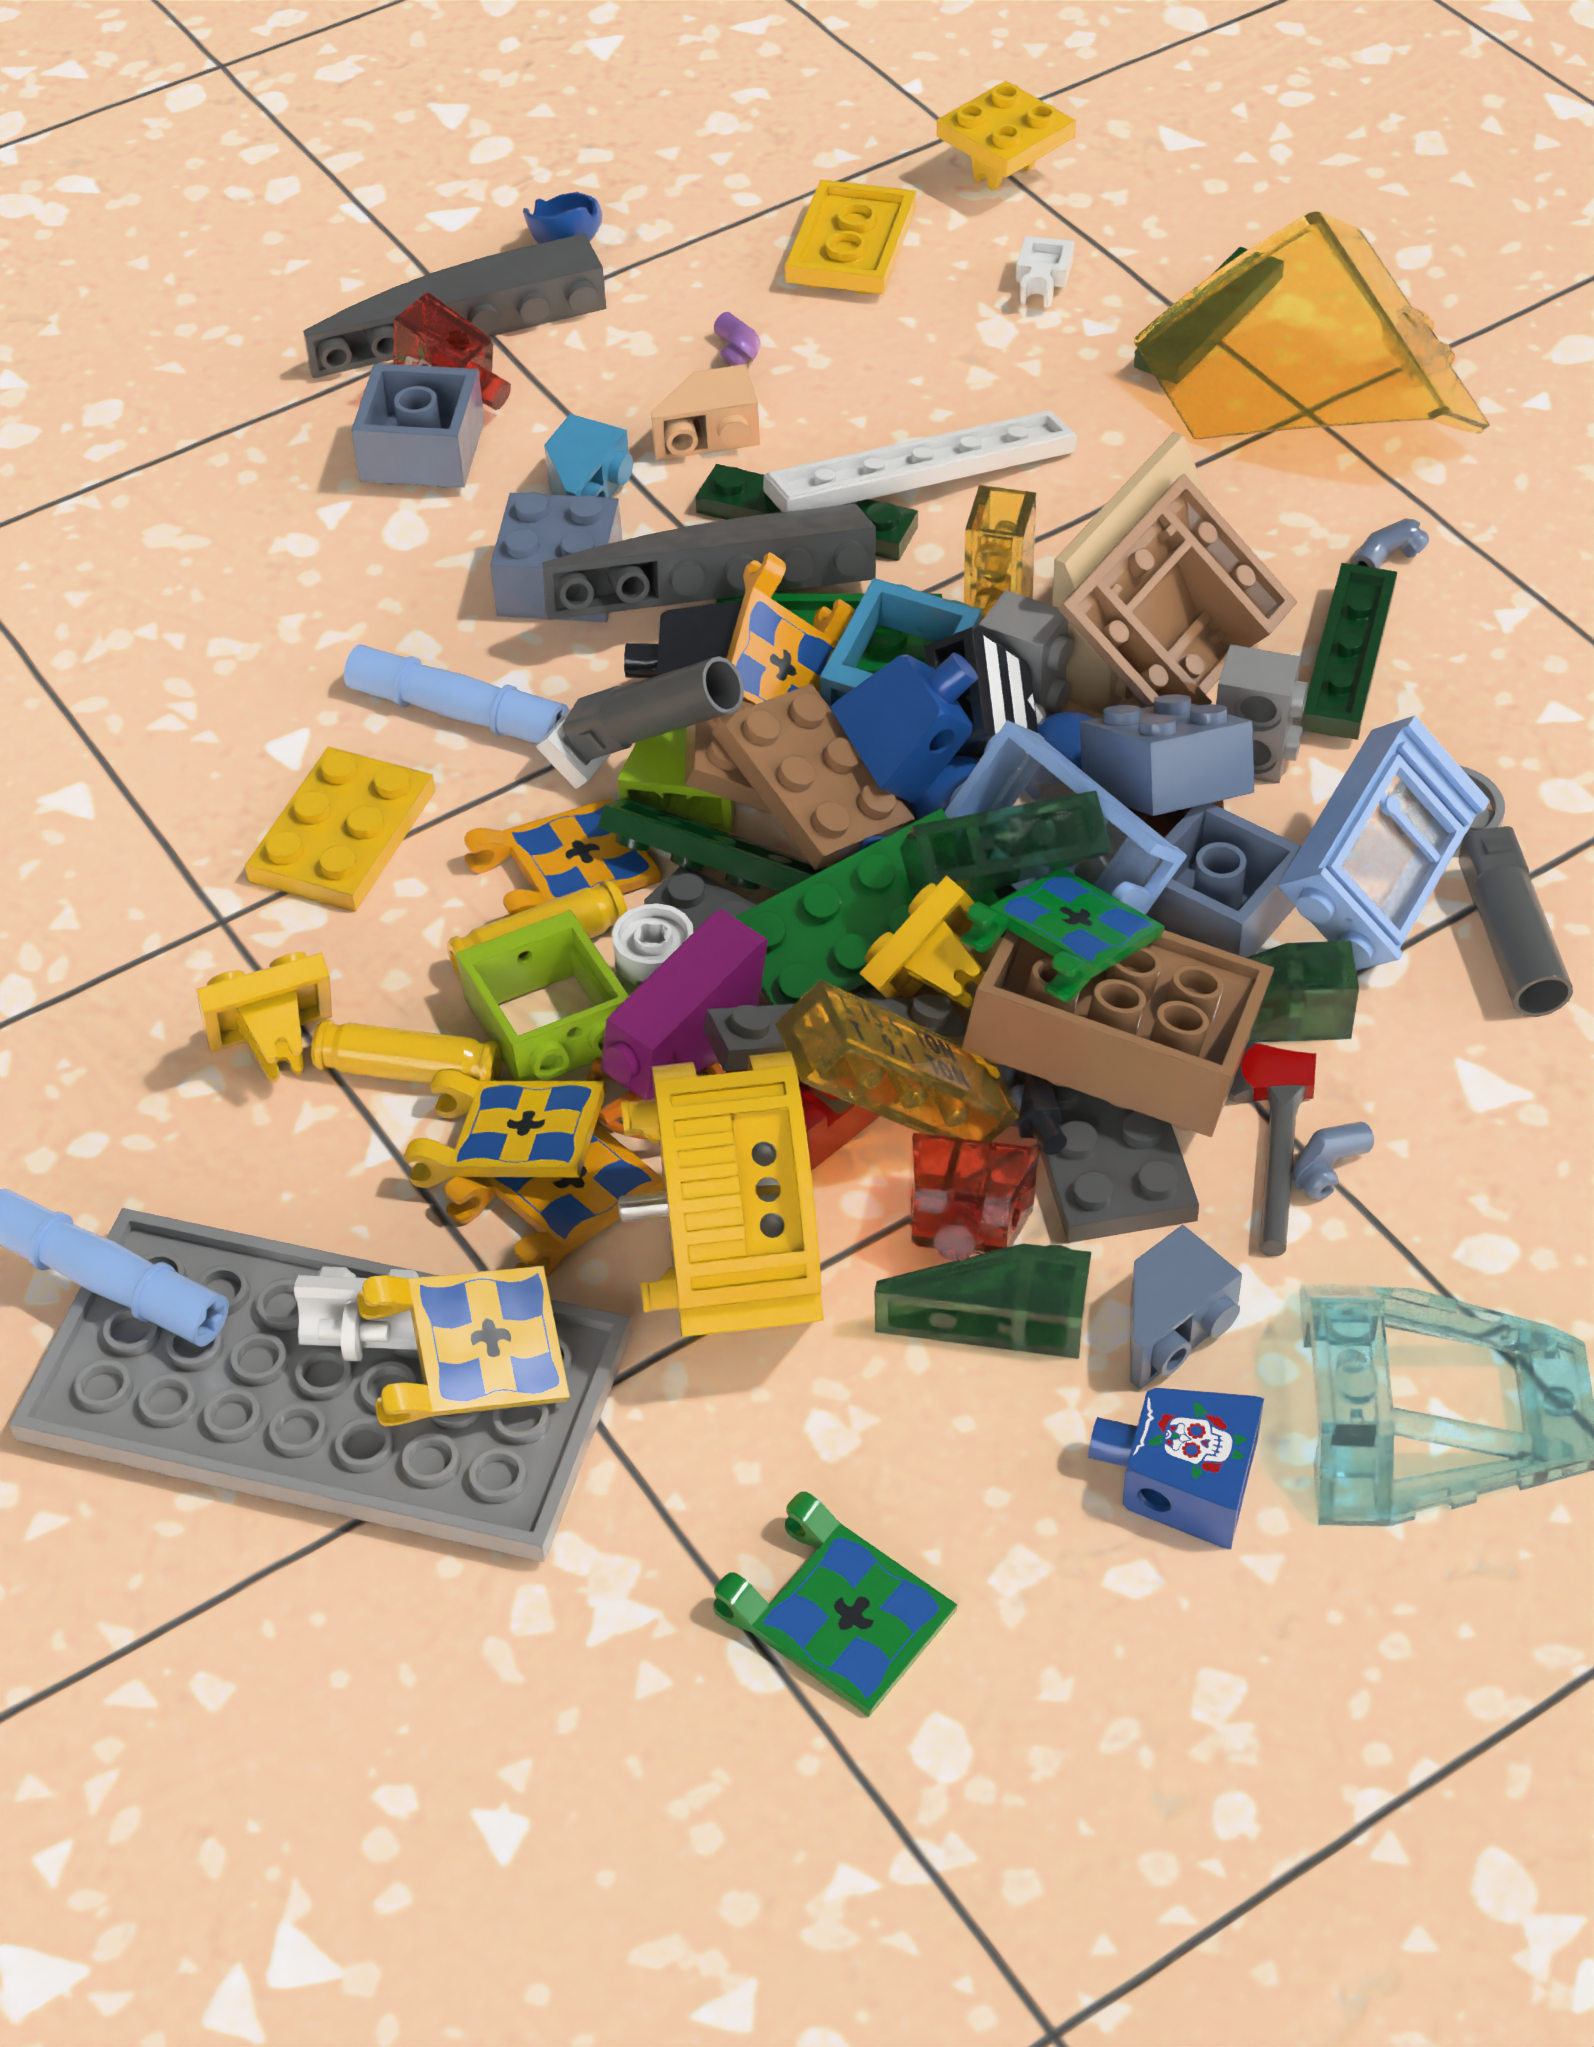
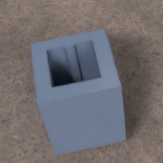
M1183 1224L1134 1261L1130 1300V1382L1139 1390L1160 1374L1168 1376L1174 1373L1185 1362L1194 1347L1208 1336L1216 1338L1224 1334L1233 1325L1240 1312L1238 1303L1242 1273Z

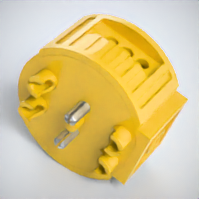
M791 1051L748 1056V1071L696 1077L694 1062L652 1066L654 1099L621 1102L624 1136L641 1134L653 1144H659L664 1191L620 1196L618 1200L619 1216L622 1222L667 1218L673 1267H669L658 1281L641 1282L644 1312L678 1309L682 1337L824 1321L811 1166L798 1075Z

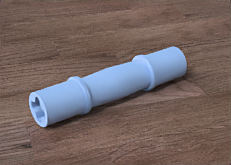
M358 644L351 650L344 668V682L350 689L394 701L397 706L407 707L409 704L451 719L490 727L494 735H508L538 744L569 710L568 706L564 703L519 691L513 685L506 684L500 688L461 673L422 665L421 660L414 656L403 657L363 644Z
M0 1189L1 1247L29 1260L30 1264L39 1270L51 1268L83 1288L131 1308V1313L136 1319L142 1322L150 1321L197 1346L209 1344L221 1331L229 1310L228 1299L225 1296L175 1272V1269L165 1262L153 1264L110 1239L74 1225L72 1217L64 1212H54L10 1189Z

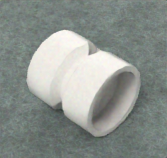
M658 903L646 904L626 911L616 921L612 930L616 977L629 996L694 933L692 922L684 912L669 905Z

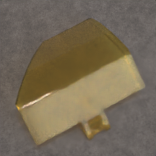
M1319 211L1310 212L1298 218L1238 256L1184 295L1134 338V343L1189 433L1196 440L1307 428L1431 420L1457 430L1481 434L1490 426L1487 418L1453 369L1452 364L1455 360V353L1447 343L1439 341L1433 332L1434 322L1426 312L1411 306L1359 228Z

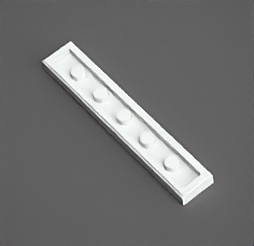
M1052 410L767 472L764 474L763 491L781 512L839 506L1076 452L1078 435Z

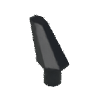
M1027 1073L1018 1117L1020 1138L1036 1139L1045 1154H1056L1066 1146L1067 1138L1058 1126L1061 1123V1110L1056 1102L1052 1083Z

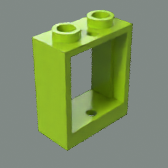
M571 910L455 953L464 999L489 1040H495L501 1045L503 1062L515 1081H548L589 1065L596 1058L602 1059L606 1019L629 995ZM528 951L526 956L518 958L522 952ZM574 975L594 1007L517 1035L498 1004Z

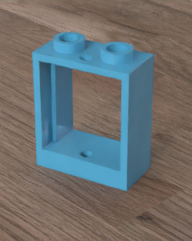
M873 578L820 675L821 697L830 707L842 696L873 675V673L857 669L856 666L878 625L932 641H938L970 627L979 630L982 609L968 606L960 601L948 600L917 591L905 585L893 584Z

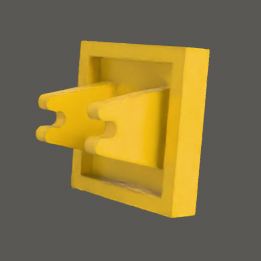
M1008 81L996 85L937 119V137L971 156L974 180L979 183L987 178V186L991 191L1001 186L1003 176L1008 177L1022 168L1025 171L1033 168L1037 159L1075 138L1076 120Z
M947 875L937 886L934 883L927 885L911 902L908 908V913L911 916L895 934L886 932L870 947L864 958L868 964L859 974L887 999L917 997L928 986L942 995H947L949 999L966 1009H972L974 998L967 992V986L970 983H976L979 986L985 971L960 939L962 933L968 932L974 924L973 921L967 918L969 907L974 904V901Z
M304 952L289 953L273 960L269 965L270 968L246 975L240 970L224 972L212 977L207 982V986L196 989L203 1030L210 1052L247 1042L270 1082H277L279 1080L278 1064L282 1061L290 1064V1068L295 1075H301L304 1072L300 1026L332 1017L330 974L322 952L307 956Z

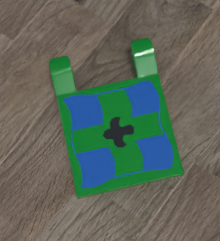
M1061 867L990 906L981 902L971 905L967 918L973 921L974 924L968 932L962 933L960 941L982 953L987 951L1006 929L1054 956L1051 967L1058 971V973L1051 982L1046 983L1044 991L1066 1003L1071 1001L1091 978L1162 937L1165 926Z
M802 1491L796 1494L787 1504L786 1513L788 1518L785 1521L784 1528L798 1542L818 1548L770 1604L741 1575L729 1572L714 1588L716 1599L713 1609L715 1614L730 1625L753 1633L870 1717L956 1613L958 1604L845 1527L819 1499L806 1491Z

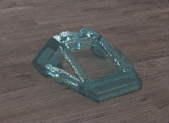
M1300 1284L1299 1298L1303 1347L1312 1348L1319 1429L1313 1463L1318 1525L1394 1526L1413 1521L1417 1512L1449 1504L1451 1510L1476 1503L1478 1495L1514 1485H1517L1520 1491L1594 1471V1397L1585 1341L1550 1325L1414 1288L1362 1284ZM1385 1327L1513 1354L1523 1433L1393 1407ZM1394 1436L1509 1458L1393 1480Z

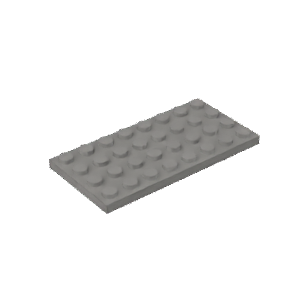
M122 1208L107 1239L122 1245L153 1264L165 1262L171 1265L175 1272L225 1296L228 1299L229 1310L221 1331L209 1344L197 1346L150 1321L142 1322L136 1319L131 1313V1308L95 1294L81 1286L9 1423L14 1439L545 1562L631 1338V1316L550 1299L570 1396L566 1402L432 1416L402 1425L383 1426L377 1419L375 1409L376 1400L381 1397L383 1388L394 1383L424 1384L418 1350L365 1348L361 1361H344L341 1346L299 1345V1312L294 1296V1284L298 1275L317 1276L323 1266L347 1267L351 1273L356 1275V1278L386 1275L391 1269H411ZM416 1271L419 1277L440 1276Z

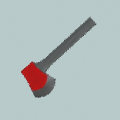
M1248 1041L1228 1098L1233 1102L1268 1100L1270 1105L1259 1248L1262 1253L1268 1256H1280L1286 1252L1296 1116L1303 1099H1314L1317 1054L1286 1050Z

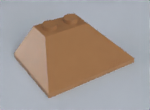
M1182 474L1057 609L1145 707L1154 706V698L1171 694L1187 695L1191 698V704L1199 706L1212 704V701L1206 694L1220 679L1229 645L1252 647L1269 636L1298 602L1185 474Z

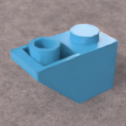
M569 414L544 444L548 484L552 495H592L595 497L611 498L618 487L625 485L631 476L633 457L629 454L627 430Z

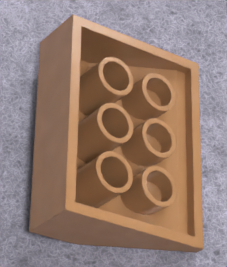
M1007 930L977 988L961 1050L983 1057L991 1063L1006 1065L1046 1079L1054 1085L1069 1087L1106 1100L1116 1107L1131 1109L1171 1123L1179 1129L1194 1131L1212 1138L1272 977L1274 967L1164 930L1162 937L1091 978L1071 1001L1065 1003L1044 991L1046 983L1051 982L1058 973V971L1051 967L1054 956Z

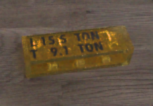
M821 979L775 1023L787 1051L792 1053L794 1064L802 1083L971 1155L977 1156L1019 1117V1110L994 1063L978 1055L961 1050L962 1045Z

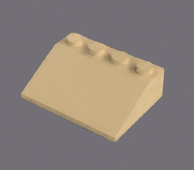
M1173 431L1054 559L1052 606L1058 608L1182 474H1185L1208 500L1184 435ZM1069 622L1068 637L1073 639L1072 654L1066 666V681L1071 683L1069 700L1104 715L1103 710L1105 708L1119 705L1124 698L1130 699L1134 694Z

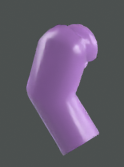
M724 312L720 314L714 323V332L729 343L721 350V359L729 366L746 364L749 359L753 361L761 347L759 335L732 313Z

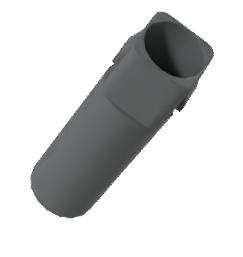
M718 656L624 687L614 686L579 698L563 723V731L589 760L628 749L633 743L736 712L741 706L744 697L741 675L735 665L728 659Z
M1510 826L1468 831L1462 839L1458 860L1472 901L1478 909L1512 1004L1519 1014L1528 1017L1551 1014L1569 1002L1573 994V985L1529 875V867L1515 831Z

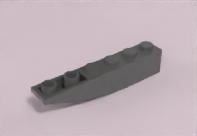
M584 233L485 256L403 283L347 307L303 330L310 374L314 379L373 365L374 363L398 359L397 355L403 357L410 356L407 355L409 349L419 354V349H422L423 352H428L607 309L603 266Z
M848 504L697 524L590 548L542 562L545 616L547 620L744 596L746 589L743 575L746 565L753 560L762 564L764 555L769 552L780 558L786 565L784 576L775 592L872 580L876 578V527L857 504Z

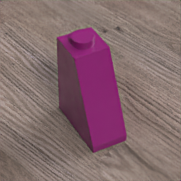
M722 909L713 913L606 1019L601 1070L642 1099L650 1100L654 1098L652 1066L694 1062L697 1073L717 1062L718 1059L703 1032L707 1009L732 1008L741 1005L758 1006L768 939Z

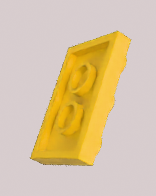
M820 179L785 264V282L803 284L811 288L827 287L851 290L859 294L875 293L884 295L916 209V191Z
M328 746L246 862L245 869L248 882L356 912L435 793L433 774Z

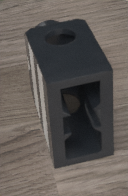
M974 627L924 646L926 664L934 669L939 667L955 652L962 656L978 675V679L957 699L972 722L973 728L972 734L955 755L966 754L982 758L988 741L1001 730L1007 720L1039 733L1038 723L1046 718L1044 708L1034 701L1031 669L1026 661Z

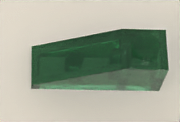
M1095 790L913 825L900 846V851L912 898L914 899L924 887L931 883L937 886L946 875L970 897L1111 853L1112 847L1097 791Z
M1351 941L1285 943L1245 957L1274 967L1248 1041L1279 1042L1352 1038L1359 983Z
M1022 1243L878 1280L874 1290L875 1332L1079 1359L1089 1294L1092 1252L1073 1250L1062 1245L1041 1246Z

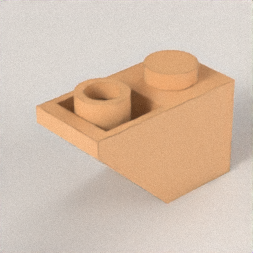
M746 364L694 371L651 411L653 447L656 461L760 445L758 401Z

